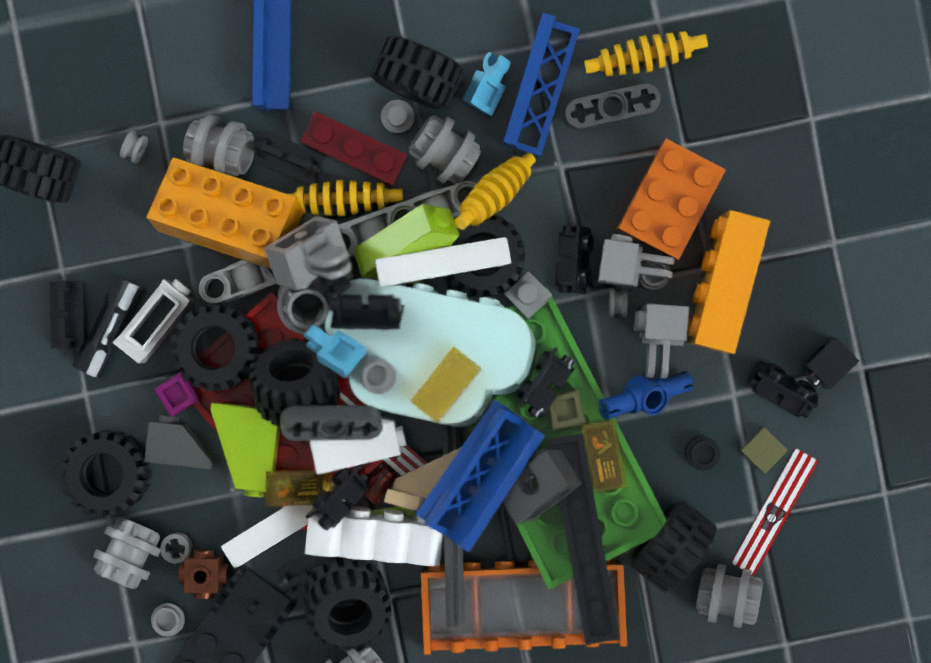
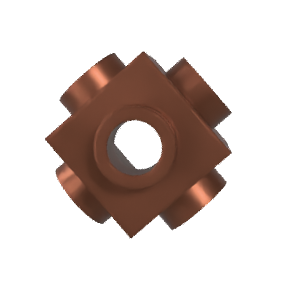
M213 549L194 550V554L186 557L184 564L179 566V583L184 584V593H194V598L196 599L214 598V593H219L224 588V584H228L229 567L228 564H224V554H214ZM198 570L206 573V581H198Z

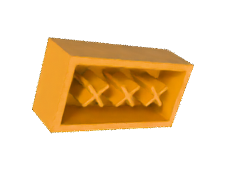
M173 157L146 218L158 232L271 269L264 248L296 229L304 210L295 196Z
M732 210L721 214L718 219L713 220L709 238L714 239L712 249L709 252L706 251L703 256L701 270L705 271L703 282L701 284L697 283L693 293L692 303L697 305L694 315L688 316V339L686 343L721 353L735 354L770 220Z

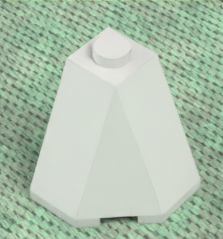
M381 417L382 432L370 440H310L316 473L322 474L401 455V447L406 446L403 426L396 427L394 419ZM328 420L324 422L323 425L335 426L339 424L340 421Z

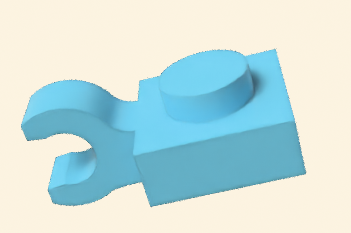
M488 52L483 60L484 72L476 70L462 100L481 113L493 116L506 89V86L500 82L508 71L511 61L502 55L497 57Z
M312 325L304 334V337L309 339L306 346L317 353L318 362L344 378L350 374L367 354L366 346L340 330H337L331 337L319 327Z

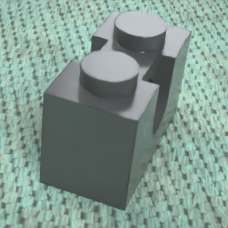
M546 448L535 452L529 460V466L521 472L502 501L516 524L532 522L582 485L561 450H546ZM534 476H536L539 482L538 490L532 483Z

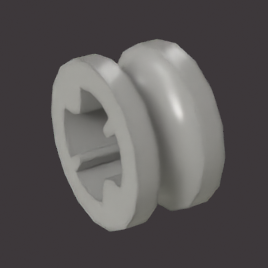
M131 130L122 144L120 157L123 159L130 157L131 162L137 164L146 150L148 137L144 135L138 137L137 132Z
M609 288V317H614L615 314L627 317V288H622L621 291Z
M182 532L171 533L163 539L160 546L162 557L169 563L174 564L184 561L192 553L193 548L189 536ZM173 539H178L179 545L185 546V551H181L179 557L175 556L173 550L168 549V544L174 543Z

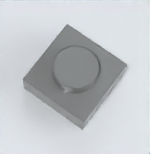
M529 271L504 294L528 320L552 298V294Z

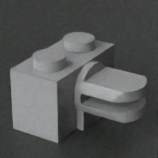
M315 216L264 248L277 284L294 290L309 287L312 284V280L319 276L331 280L347 274L352 268L337 221Z
M612 234L611 240H604L597 283L637 287L639 274L672 279V271L640 265L641 261L674 265L675 258L642 253L643 247L632 243L633 237Z
M645 304L641 305V311H635L634 331L639 332L642 344H647L646 378L654 377L658 344L660 345L659 378L667 379L670 345L684 346V341H687L689 307Z

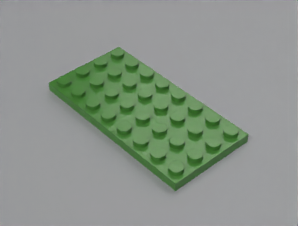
M553 297L529 320L514 305L507 307V309L517 313L526 322L536 339V358L528 380L534 381L540 372L535 368L545 351L551 354L555 347L559 350L558 358L562 359L565 354L576 361L573 365L575 370L562 389L553 383H550L547 388L557 394L579 390L586 424L553 431L549 411H547L546 415L542 414L538 419L528 412L531 406L527 403L523 409L519 407L518 404L521 399L517 395L521 388L506 395L493 394L491 404L494 400L500 402L545 435L535 452L543 448L550 450L548 439L582 433L606 561L654 538L667 519L615 418L605 420L601 416L599 407L602 406L599 405V400L603 399L604 396ZM479 421L467 426L470 433L473 432ZM612 425L623 483L618 486L597 489L585 430ZM534 476L532 483L538 490L539 482L536 476ZM560 501L532 522L516 524L549 590L574 578Z

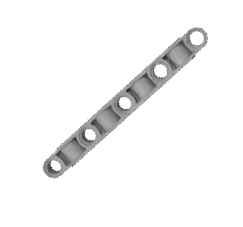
M464 181L449 187L436 189L338 225L341 234L348 235L351 240L350 247L347 250L348 258L352 259L355 257L354 249L358 245L394 223L399 213L404 211L411 212L421 204L449 208L455 220L461 214V203L458 201L459 193L464 189L473 190L476 183ZM241 260L224 269L204 276L198 288L199 294L206 302L222 304L253 295L279 284H277L271 269ZM219 279L224 285V292L220 297L213 298L209 294L208 288L212 281Z

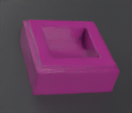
M179 372L154 389L171 417L176 416L202 399L193 383L181 377L183 375L182 372Z

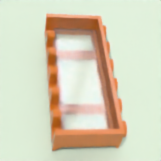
M615 557L606 561L620 639L586 645L574 578L549 590L534 559L528 560V566H515V561L513 560L495 561V567H481V562H463L464 626L452 628L446 625L445 563H440V566H428V570L421 571L424 655H429L431 651L451 650L452 653L465 652V649H485V651L490 652L498 651V648L518 647L519 650H531L532 647L552 646L553 649L566 648V645L599 647V644L619 643L620 647L627 646L624 565L621 562H615Z

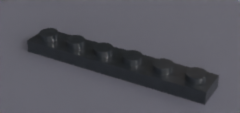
M580 433L548 439L550 450L562 451L582 483L581 486L560 500L586 645L620 639L583 435Z

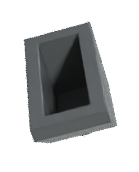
M159 415V420L149 421L144 462L202 469H213L216 467V458L189 424L179 423L178 416Z

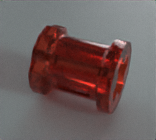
M384 462L380 463L378 469L368 477L370 480L369 490L364 495L377 506L380 503V498L387 492V489L393 487L394 481L398 477Z

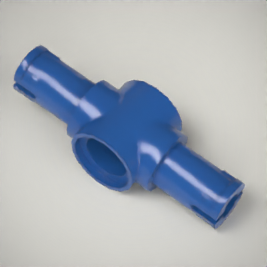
M682 371L667 377V379L657 377L650 380L645 376L637 375L627 382L622 393L600 399L599 405L602 407H599V412L605 420L629 412L634 414L644 411L649 415H657L665 409L670 398L693 390V385H691L693 383L692 376L687 371Z

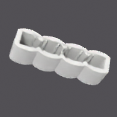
M354 506L350 508V511L335 528H330L328 531L320 527L318 524L320 518L317 515L308 518L305 554L356 560H376L389 563H410L422 566H440L443 534L428 527L424 523L425 520L419 516L406 517L404 512L399 510H385L384 514L370 513L371 510L369 508Z

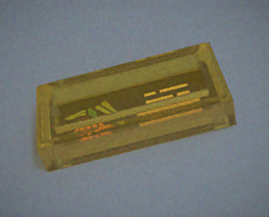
M453 347L410 401L439 424L481 372L482 368L456 347Z
M615 420L581 425L593 493L627 488Z
M316 470L266 471L265 506L311 505L310 502L317 494L324 489L328 491L331 488L332 471L317 474Z

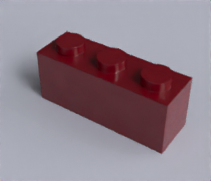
M316 111L301 140L305 147L379 182H384V184L394 189L409 159L407 154Z

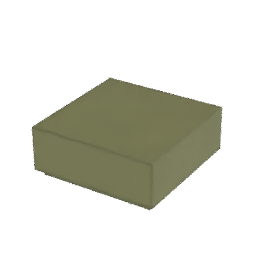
M579 390L558 394L548 409L553 431L586 424Z
M762 426L740 451L762 473L766 474L788 449Z

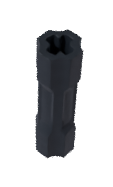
M114 276L94 326L72 366L90 376L101 378L111 357V350L114 346L112 342L118 337L128 314L133 311L143 287L120 276Z

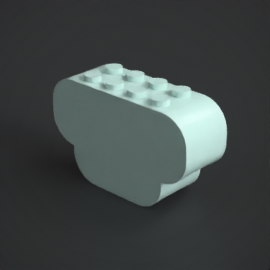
M355 279L350 281L352 285L341 294L362 295L363 304H368V295L394 294L395 298H401V305H404L400 330L330 329L334 311H331L330 308L328 309L325 322L326 334L332 337L337 330H340L366 346L367 354L349 374V382L354 394L366 405L385 412L452 427H465L476 423L484 416L490 407L493 394L506 395L520 389L530 378L534 367L537 344L532 330L517 313L504 308L498 300L480 297L479 302H474L465 293L447 290L446 295L438 294V291L433 290L434 287L414 283L413 288L406 287L402 283L382 287L379 281ZM374 359H382L389 362L396 372L394 386L383 394L369 392L361 381L363 367Z

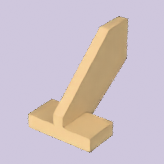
M461 447L396 478L393 488L387 489L384 502L418 511Z

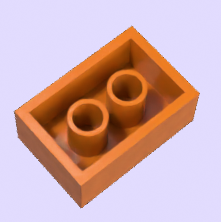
M666 138L655 154L616 231L622 235L633 237L632 240L663 256L673 257L675 261L679 260L726 169Z

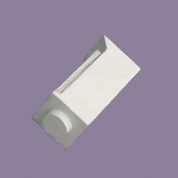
M163 279L162 283L124 331L112 342L138 364L146 363L195 302L189 296L191 290L178 279H175L173 283L170 280ZM165 296L168 297L176 305L144 345L140 344L133 336Z

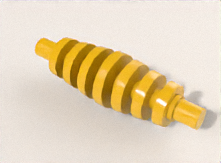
M686 31L679 32V40H675L673 33H665L666 43H662L660 34H652L653 46H649L646 35L638 37L639 49H636L634 40L630 39L626 41L625 52L622 51L620 43L613 45L614 54L609 55L607 48L600 50L601 55L598 58L585 60L584 66L586 74L601 71L605 73V76H613L612 68L616 67L619 75H626L625 65H630L632 74H639V62H643L644 70L648 73L653 71L652 59L656 60L658 69L666 67L665 56H669L671 64L678 63L679 53H682L684 60L689 59L692 56L691 52H694V50L708 47L706 34L691 37L688 36Z
M526 153L522 157L513 156L485 174L461 203V214L455 218V225L462 230L469 224L479 225L506 207L531 176L530 167L536 162L534 155Z
M344 179L336 180V192L332 190L331 181L323 182V192H319L318 183L310 184L309 193H306L305 186H298L294 194H288L297 198L304 210L303 214H306L307 206H310L311 214L319 215L320 206H323L325 215L333 216V205H337L339 217L346 216L347 204H350L351 214L356 215L360 212V204H364V210L367 213L372 212L373 203H377L378 210L386 208V204H389V202L404 201L403 188L388 189V187H385L384 182H377V190H372L371 182L363 181V190H359L358 181L350 180L349 191H346Z

